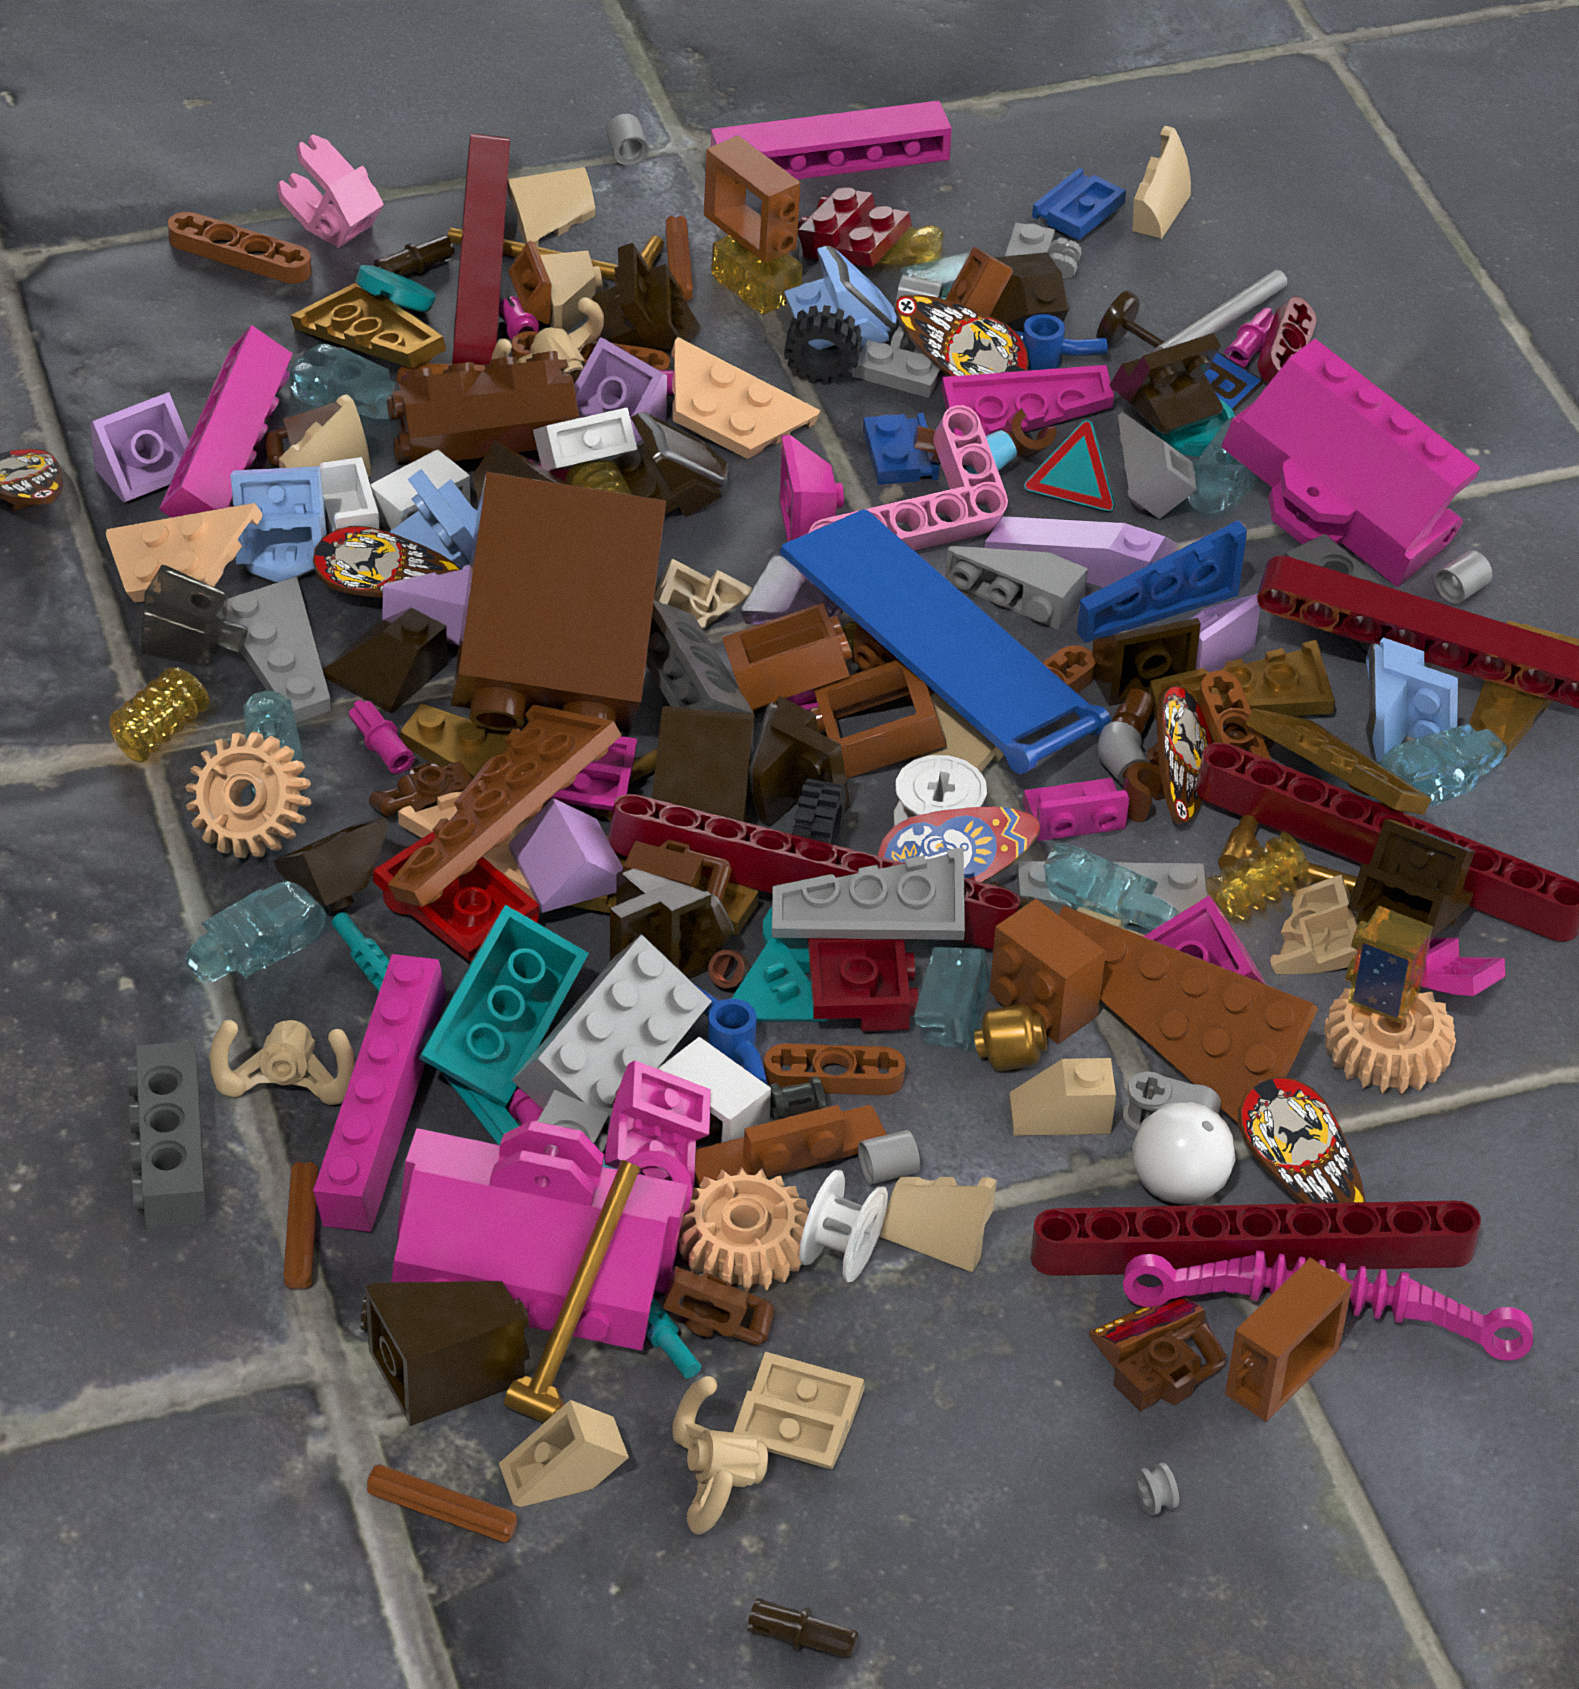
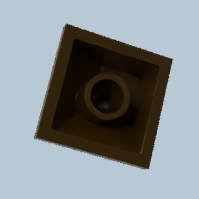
M1048 252L994 257L1011 267L1013 273L990 314L991 317L1007 324L1014 331L1021 332L1024 330L1026 320L1038 314L1052 315L1064 322L1069 309L1062 272Z
M412 607L377 622L322 669L324 677L330 682L366 701H371L373 705L393 714L448 665L447 626Z
M1193 618L1094 638L1092 656L1096 661L1094 679L1108 705L1123 704L1130 689H1141L1149 693L1151 680L1195 670L1201 627L1199 619Z
M385 817L353 824L273 860L278 872L309 909L326 906L330 913L354 903L355 900L352 894L367 888L389 825Z

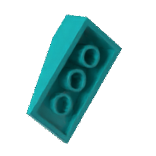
M505 905L471 961L419 1059L505 1108L517 1087L512 1079L537 1050L589 953Z

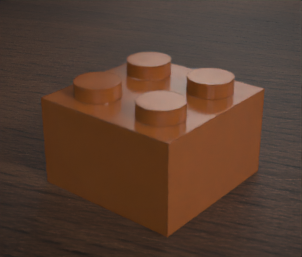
M1034 899L995 927L989 992L1004 1006L1026 1004L1030 1007L1033 1014L1040 1012L1046 1036L1059 1045L1098 1016L1106 950L1039 900Z

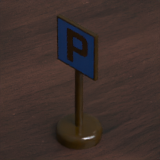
M1130 291L1122 292L1113 301L1104 314L1096 334L1097 338H1106L1107 345L1117 343L1128 331L1154 348L1164 343L1163 340L1134 323L1139 312L1140 302L1138 297ZM1217 352L1211 362V368L1205 372L1218 398L1223 400L1233 411L1245 402L1264 381L1220 352Z

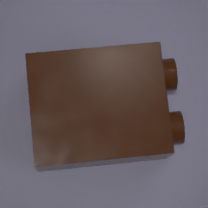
M487 472L477 512L450 706L469 708V718L473 723L492 730L510 731L523 727L527 711L532 705H538L612 720L615 722L619 732L630 734L642 699L666 501Z

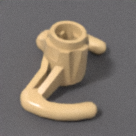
M586 297L581 298L578 302V309L588 316V321L570 334H567L564 329L550 327L543 329L534 337L530 350L531 354L517 359L516 364L525 363L526 359L532 358V355L536 353L557 351L558 359H566L569 366L562 371V374H571L575 385L586 364L580 351L586 344H590L601 335L604 325L603 311L598 303ZM500 339L497 342L492 354V360L509 356L512 348L509 340Z
M225 1020L219 1027L213 1038L209 1057L211 1075L220 1093L235 1098L243 1095L245 1091L258 1083L293 1084L309 1088L313 1094L319 1097L321 1102L327 1105L343 1103L356 1064L353 1048L343 1030L334 1029L328 1036L338 1065V1074L334 1079L313 1054L315 1040L312 1038L310 1030L301 1022L287 1020L275 1024L271 1034L267 1036L263 1048L234 1071L228 1066V1054L230 1045L238 1032V1025L233 1020Z
M710 1376L698 1379L688 1388L678 1406L672 1424L673 1439L678 1445L688 1449V1468L694 1471L698 1481L697 1494L687 1512L688 1526L697 1535L706 1533L716 1524L726 1506L732 1486L746 1487V1485L752 1486L753 1483L759 1484L765 1476L768 1462L767 1447L764 1442L758 1441L756 1436L709 1430L695 1423L700 1405L706 1397L712 1395L717 1389L716 1380Z

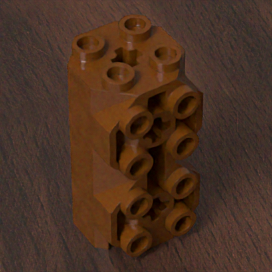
M548 351L533 354L532 358L526 359L525 363L516 364L515 357L490 360V364L484 365L485 370L475 371L473 362L449 365L447 370H443V374L432 375L431 368L406 371V375L401 376V381L394 385V391H391V395L386 396L390 421L397 420L399 433L397 437L393 438L396 463L405 462L408 465L437 449L454 463L483 460L494 440L518 454L538 452L533 430L579 418L572 375L562 374V371L569 367L567 360L558 359L557 351Z

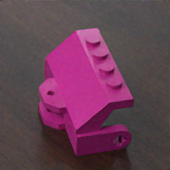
M1316 338L1292 355L1255 402L1232 419L1221 445L1225 451L1272 487L1268 499L1271 520L1301 544L1326 534L1337 545L1340 543L1344 544L1396 587L1400 586L1443 550L1455 537L1462 526L1463 519L1450 508H1446L1455 495L1476 478L1481 468Z
M531 1120L503 1134L501 1144L495 1145L416 1128L405 1161L397 1238L399 1239L394 1257L391 1282L502 1281L512 1299L520 1298L523 1302L529 1318V1327L552 1332L617 1170L602 1167L603 1153L582 1131ZM638 1174L573 1333L574 1337L643 1350L654 1292L664 1293L672 1276L688 1184Z

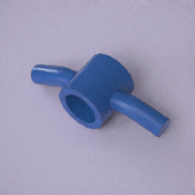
M1038 314L1031 316L1024 323L1023 332L1015 331L1020 335L1027 348L1028 368L1030 370L1057 369L1062 363V355L1091 356L1107 354L1106 338L1083 340L1064 338V323L1052 315Z
M695 985L712 1001L703 1011L708 1016V1043L739 1066L743 1065L746 1071L767 1085L762 1058L759 1051L755 1048L757 1022L755 1009L748 1002L740 999L719 1001Z

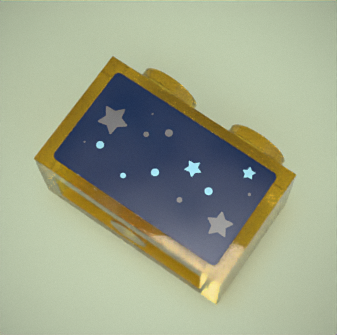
M1381 906L1377 907L1368 923L1361 921L1351 943V948L1356 949L1357 954L1352 958L1345 977V981L1351 983L1348 1003L1402 1024L1421 990L1433 926Z

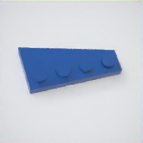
M1237 520L1080 599L1077 623L1078 635L1084 643L1093 641L1094 638L1120 633L1237 597L1247 536L1246 528Z

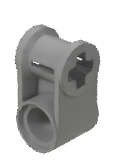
M1141 1072L1134 1075L1129 1081L1127 1094L1130 1102L1123 1109L1122 1122L1125 1128L1137 1135L1142 1124L1140 1122L1142 1109L1147 1110L1146 1119L1166 1104L1193 1102L1204 1105L1219 1115L1221 1099L1214 1090L1204 1085L1186 1083L1164 1077L1156 1072ZM1149 1086L1154 1087L1152 1099H1147Z

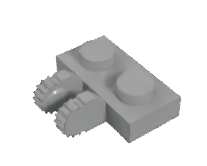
M1015 223L1005 256L1048 252L1062 272L1063 279H1068L1075 275L1077 260L1080 259L1082 251L1076 241H1068L1064 238L1054 240L1055 229L1041 227L1036 224Z
M899 326L893 335L890 346L871 340L866 342L859 354L858 364L853 369L852 377L930 398L942 379L944 372L929 360L917 346L915 352L904 350L910 339L903 328Z

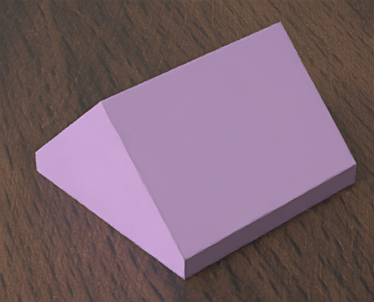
M600 337L574 385L579 418L628 408L630 417L637 413L645 412L666 422L667 375ZM631 420L635 442L637 443L641 440V437Z
M169 392L90 422L95 470L123 503L170 485L189 439Z
M1258 593L1204 608L1190 618H1198L1201 623L1195 670L1204 668L1208 672L1221 670L1225 666V662L1239 659L1255 647L1261 608L1257 603Z
M552 798L509 843V850L536 902L540 905L542 913L616 892V876L618 872L623 871V866L598 820L561 801Z

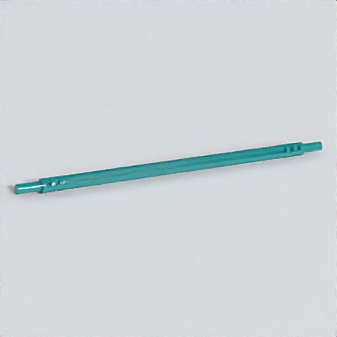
M347 913L337 914L332 919V926L351 949L350 956L379 993L390 960L373 939L366 938ZM440 1071L497 1145L501 1144L503 1134L519 1127V1124L506 1108ZM653 1296L646 1337L654 1347H661L684 1378H692L700 1371L701 1364L677 1335V1325Z

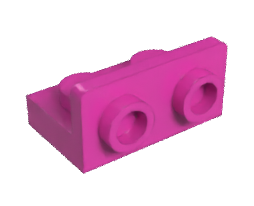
M1112 778L1024 790L1023 806L1025 811L1035 816L1040 824V833L1036 838L1037 841L1126 829L1129 797L1125 790L1117 791Z

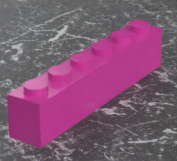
M931 101L711 129V147L739 135L794 178L805 179L950 160L952 127L940 101Z
M253 325L229 348L159 510L171 518L232 507L229 505L230 501L233 500L230 475L234 470H247L257 455V452L252 449L259 443L268 429V425L264 421L273 413L279 403V398L275 395L283 388L290 376V372L286 368L293 353Z
M391 955L313 1190L322 1224L325 1227L372 1232L426 1062L419 1059L440 1020L447 998L439 959Z

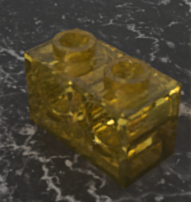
M729 235L713 243L712 276L763 316L786 305L787 301L784 291L802 284V264L788 253L764 263Z

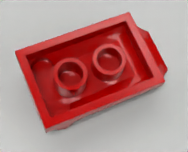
M433 831L373 870V883L383 891V901L390 910L400 914H411L469 961L473 960L489 929L505 905L538 923L540 905L483 856L477 860L476 866L470 872L458 876L445 887L441 897L433 903L420 907L396 900L388 884L416 849L430 845L434 841L436 836Z

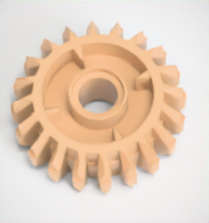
M251 732L247 739L241 733H233L231 745L223 739L215 740L217 755L205 750L201 752V756L207 763L204 768L198 766L190 768L191 773L199 776L197 784L190 783L185 786L187 792L196 794V799L190 801L185 806L188 811L200 812L191 824L194 828L205 829L202 839L206 843L213 844L217 842V850L228 854L233 849L234 855L239 858H246L249 851L255 857H263L266 845L274 851L282 849L279 836L281 835L290 840L296 838L295 831L290 825L292 822L304 824L306 818L297 813L299 805L306 807L311 804L310 798L300 795L301 790L310 787V780L296 778L304 770L305 765L298 760L291 761L294 755L292 748L284 746L279 749V739L269 736L264 740L262 734L258 732ZM253 783L256 789L255 799L250 805L244 807L241 801V793L247 785Z
M1414 983L1409 987L1404 986L1399 1014L1395 1018L1353 1001L1355 988L1354 990L1344 988L1340 998L1334 999L1324 1026L1326 1054L1332 1056L1333 1068H1344L1346 1080L1358 1077L1363 1089L1370 1084L1379 1086L1382 1094L1388 1087L1395 1088L1402 1095L1408 1085L1420 1091L1426 1081L1435 1083L1440 1073L1445 1072L1446 1067L1449 1066L1456 1043L1453 1017L1447 1015L1446 1003L1435 1002L1433 991L1420 993L1417 984Z
M741 1167L737 1175L730 1176L724 1170H721L717 1181L704 1177L700 1188H693L689 1210L682 1217L678 1240L682 1260L689 1261L692 1273L704 1272V1274L708 1273L728 1281L731 1286L733 1284L742 1285L747 1293L752 1284H759L767 1291L772 1283V1278L785 1283L787 1276H789V1271L799 1272L801 1266L799 1253L803 1229L809 1214L807 1202L805 1199L799 1198L796 1186L784 1187L781 1175L771 1180L766 1179L763 1169L756 1175H747L743 1167Z

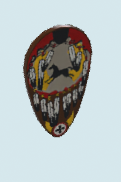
M903 295L896 300L894 312L909 339L948 377L1027 370L1029 365L1027 348L1020 335L1007 324L975 309L939 297Z
M20 449L0 453V499L8 501L13 511L32 505L51 503L61 494L64 486L63 476L58 461L51 453L41 449Z
M348 526L332 531L320 540L314 549L313 567L317 577L328 587L343 593L378 597L380 599H383V586L385 583L434 572L439 575L461 570L454 562L424 545L394 533L367 526Z
M1172 685L1160 693L1157 703L1158 743L1147 751L1146 758L1152 764L1160 767L1161 781L1169 813L1174 822L1181 825L1192 819L1200 808L1202 798L1196 793L1195 786L1204 748L1212 744V737L1200 705L1192 694L1181 686Z
M1276 1076L1259 1081L1246 1092L1238 1109V1126L1247 1147L1262 1166L1300 1203L1366 1202L1362 1179L1343 1131L1326 1101L1312 1087L1297 1079Z

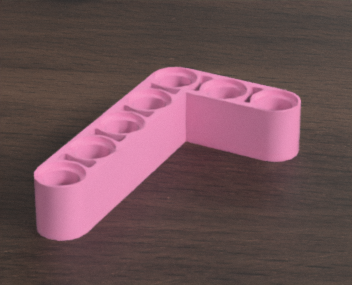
M955 405L944 413L933 437L934 446L950 490L866 509L914 551L987 534L995 528L1006 510L1008 504L1007 494L980 419L975 411L964 405ZM949 427L959 429L963 432L964 436L955 435ZM962 465L973 467L978 474L968 473ZM976 504L986 505L992 513L981 511ZM858 511L821 519L810 527L808 533ZM936 513L946 514L952 522L942 521ZM896 522L906 523L911 527L912 532L901 530Z

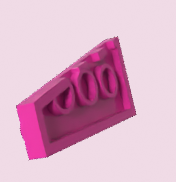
M1107 365L943 377L941 386L946 411L955 405H964L971 408L979 417L985 436L1000 430L1003 431L1006 421L1021 408L1026 414L1021 423V429L1023 432L1112 408L1114 400L1113 390L1109 385L1111 381ZM950 427L951 432L955 435L964 436L963 432L959 429Z

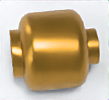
M1016 1004L988 1010L983 1015L982 1029L974 1030L975 1045L979 1058L988 1057L991 1066L997 1071L1033 1066L1038 1063L1041 1052L1048 1049L1041 1013L1033 1014L1030 1007L1026 1004Z

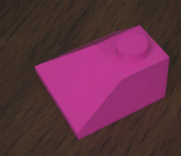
M782 435L779 504L787 542L807 534L815 522L836 516L837 508L844 507V492L842 482L835 483L832 466L791 435Z
M1210 895L1143 936L1266 984L1248 951Z

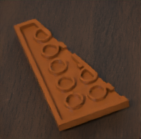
M532 705L525 714L529 722L522 731L520 729H513L505 739L508 745L507 750L503 754L489 758L456 799L454 805L458 811L450 821L447 818L440 819L432 829L436 836L434 841L430 845L416 849L390 881L388 887L395 899L420 907L431 904L439 899L445 887L458 876L470 872L476 866L477 860L488 850L505 842L509 838L510 832L524 819L540 812L543 808V803L558 790L570 786L575 781L576 775L588 764L601 759L607 754L608 747L622 736L615 722Z
M1063 905L1059 916L1106 950L1100 999L1191 1082L1214 1090L1221 1099V1109L1237 1123L1238 1109L1248 1090L1259 1081L1276 1076L1287 1077L1318 1011L1314 1003Z

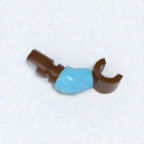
M1021 408L1006 421L1003 431L1000 430L986 436L998 471L1015 459L1016 456L1029 458L1048 447L1055 439L1057 434L1056 427H1045L1038 433L1037 439L1032 440L1025 436L1021 429V423L1026 417L1025 412ZM917 425L913 439L914 448L928 452L929 461L941 464L934 446L933 437L935 430ZM962 465L968 473L978 474L973 467Z

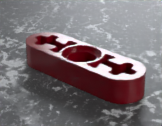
M1292 297L1280 306L1272 320L1257 362L1258 371L1268 384L1287 360L1311 340L1317 321L1316 315L1309 303L1300 297Z

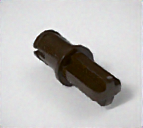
M442 235L416 246L409 243L405 245L404 250L374 260V266H381L380 269L400 276L414 272L419 275L423 273L424 268L449 259L454 253V247L449 237Z
M761 1598L755 1600L748 1620V1632L792 1644L793 1650L798 1652L801 1650L802 1645L843 1658H851L858 1642V1632L856 1630L811 1617L812 1610L809 1608L799 1611Z

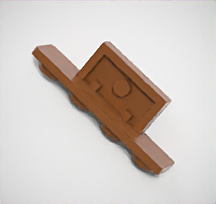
M837 1104L744 1128V1137L696 1149L695 1179L700 1188L704 1177L717 1181L721 1170H724L730 1176L737 1175L741 1167H743L747 1175H756L763 1169L767 1178L858 1154V1143L860 1141L887 1135L873 1106L865 1105L841 1111Z

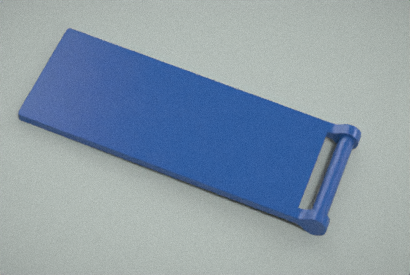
M862 509L782 545L779 551L781 556L999 748L1005 755L1010 768L1017 774H1024L1034 769L1037 761L1089 734L1095 736L1100 734L1104 726L1111 722V717L1105 708L1086 702L868 510ZM1073 712L1080 718L1030 745L1016 742Z

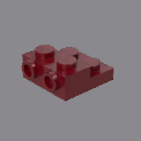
M846 187L838 188L831 196H822L818 202L817 210L810 217L803 216L799 220L797 235L801 241L804 257L819 259L817 249L831 246L838 250L852 264L873 267L912 226L909 211L895 210L888 206L875 207L872 193L856 191L853 188Z
M808 938L813 1019L860 1018L861 1031L909 1030L910 1016H918L919 997L918 988L909 987L908 981H915L914 952H905L904 939Z

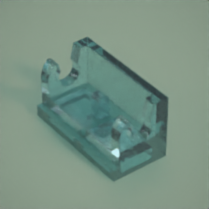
M933 947L914 1018L916 1025L925 1027L936 1026L942 1028L945 1032H927L924 1040L926 1043L941 1047L963 1048V1051H973L975 1045L974 1030L979 1029L990 989L991 979L985 949Z

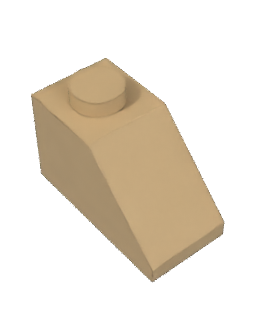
M589 251L540 255L552 284L550 326L552 328L564 329L568 333L587 316L578 309L579 300L583 297L592 300L595 291L602 290L600 267H593Z
M1111 1058L1061 1059L1012 1090L1009 1095L1013 1136L1111 1134L1116 1099Z
M570 1400L499 1462L513 1505L523 1507L592 1490L629 1457L613 1416Z

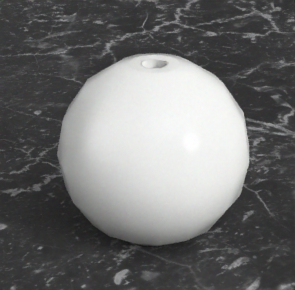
M1193 1102L1166 1104L1143 1120L1132 1145L1135 1171L1141 1183L1154 1196L1174 1204L1200 1203L1225 1186L1235 1163L1233 1136L1225 1121L1208 1107Z

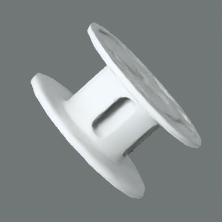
M929 755L915 759L903 767L896 778V795L899 798V802L893 812L894 826L910 817L934 811L981 807L987 796L986 780L979 769L966 760L953 756Z
M834 1170L821 1186L809 1211L801 1238L799 1259L802 1265H810L820 1255L825 1246L845 1253L842 1274L846 1282H852L862 1272L876 1245L887 1209L888 1193L886 1187H876L868 1196L863 1206L843 1198L845 1190L843 1171Z

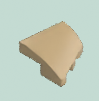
M1164 126L1160 134L1161 155L1159 158L1151 156L1145 176L1134 197L1132 231L1161 239L1191 196L1190 170L1185 150L1175 128Z
M585 167L507 180L508 194L518 215V230L524 244L532 241L539 247V238L553 232L560 236L569 231L572 225L584 223L595 217V203Z
M347 394L339 397L336 403L340 406V409L323 426L315 422L306 431L303 439L296 445H292L279 458V468L315 467L323 462L362 457L367 476H371V464L366 438L353 399Z
M671 559L664 569L654 595V600L693 614L701 628L704 629L746 600L752 588L719 570L710 579L686 565Z
M1342 875L1297 890L1292 902L1293 913L1285 921L1281 930L1285 940L1279 955H1272L1270 959L1275 974L1322 973L1351 967L1360 963L1364 941L1361 929L1355 922L1356 911L1347 908L1351 895Z
M900 1177L895 1184L882 1225L881 1238L973 1273L981 1259L984 1227L993 1212L997 1180L982 1177L977 1186H957L954 1177H939L932 1181L924 1180L920 1177Z

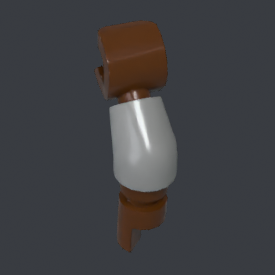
M1130 689L1125 702L1119 705L1112 722L1105 725L1102 729L1097 743L1099 760L1116 780L1123 784L1121 790H1125L1128 794L1127 818L1134 822H1143L1147 819L1152 797L1156 801L1165 799L1160 767L1147 762L1141 749V734L1154 709L1153 698L1149 693L1141 689Z

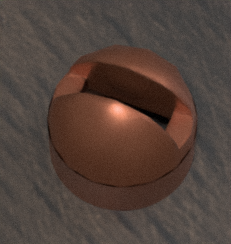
M721 950L711 958L708 966L711 980L722 988L740 986L750 970L747 958L736 950ZM736 958L738 965L730 981L726 978L730 974Z

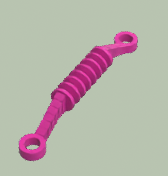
M1257 1250L1256 1255L1245 1256L1242 1259L1235 1258L1230 1259L1229 1262L1227 1260L1216 1262V1265L1213 1262L1203 1264V1267L1198 1265L1190 1267V1269L1182 1268L1175 1270L1170 1262L1163 1257L1154 1254H1142L1134 1257L1127 1264L1124 1272L1123 1289L1128 1299L1143 1307L1160 1306L1169 1299L1185 1295L1187 1297L1197 1295L1198 1293L1202 1295L1224 1290L1225 1292H1238L1239 1294L1250 1295L1249 1300L1258 1301L1264 1287L1269 1288L1272 1295L1305 1263V1257L1298 1258L1293 1271L1287 1270L1284 1254H1279L1273 1267L1269 1268L1266 1264L1264 1251ZM1319 1260L1318 1263L1326 1267L1325 1260ZM1340 1263L1336 1270L1344 1280L1352 1284L1349 1300H1351L1354 1316H1359L1365 1303L1369 1302L1372 1306L1374 1319H1380L1386 1305L1392 1307L1394 1322L1402 1323L1403 1318L1414 1320L1417 1318L1418 1320L1428 1322L1430 1320L1432 1323L1440 1327L1443 1326L1453 1333L1456 1332L1465 1338L1468 1337L1482 1345L1485 1351L1492 1357L1503 1361L1522 1358L1530 1351L1533 1345V1323L1529 1316L1519 1309L1500 1307L1483 1316L1475 1310L1470 1311V1308L1461 1303L1458 1304V1302L1449 1297L1445 1298L1444 1295L1437 1291L1432 1292V1289L1423 1284L1420 1286V1283L1409 1278V1273L1400 1272L1395 1285L1391 1286L1388 1282L1386 1269H1380L1374 1283L1368 1281L1365 1266L1359 1267L1353 1280L1348 1279L1345 1263ZM1143 1274H1151L1157 1276L1162 1283L1156 1287H1146L1141 1285L1136 1278ZM1503 1327H1510L1516 1329L1521 1335L1513 1340H1503L1495 1336L1494 1332Z

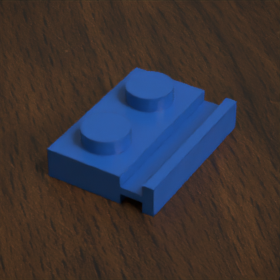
M1078 168L1033 204L1032 217L1035 219L1043 217L1047 219V225L1080 240L1125 203L1126 190L1095 175L1089 178L1084 175L1083 169Z
M917 413V418L906 419L905 414L863 417V433L878 485L920 481V476H931L932 480H938L939 464L928 460V452L914 448L913 439L916 426L928 428L924 413Z

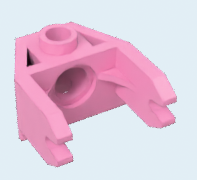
M313 134L308 140L310 147L300 142L296 151L300 164L326 191L325 195L323 196L307 178L292 173L288 178L290 185L283 180L278 183L277 192L281 203L306 230L340 248L372 227L384 204L376 188L371 184L368 173L363 165L354 170L328 140Z

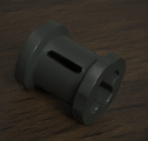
M818 1076L810 1077L808 1083L780 1087L777 1083L769 1084L771 1088L770 1111L773 1121L826 1108L824 1090ZM806 1099L805 1103L788 1105L790 1101Z

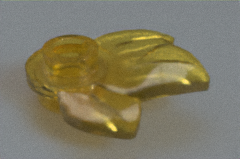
M926 225L919 229L911 226L878 263L894 265L908 261L909 266L914 269H927L937 265L941 260L940 254L943 252L941 240L944 238L942 229L934 225Z

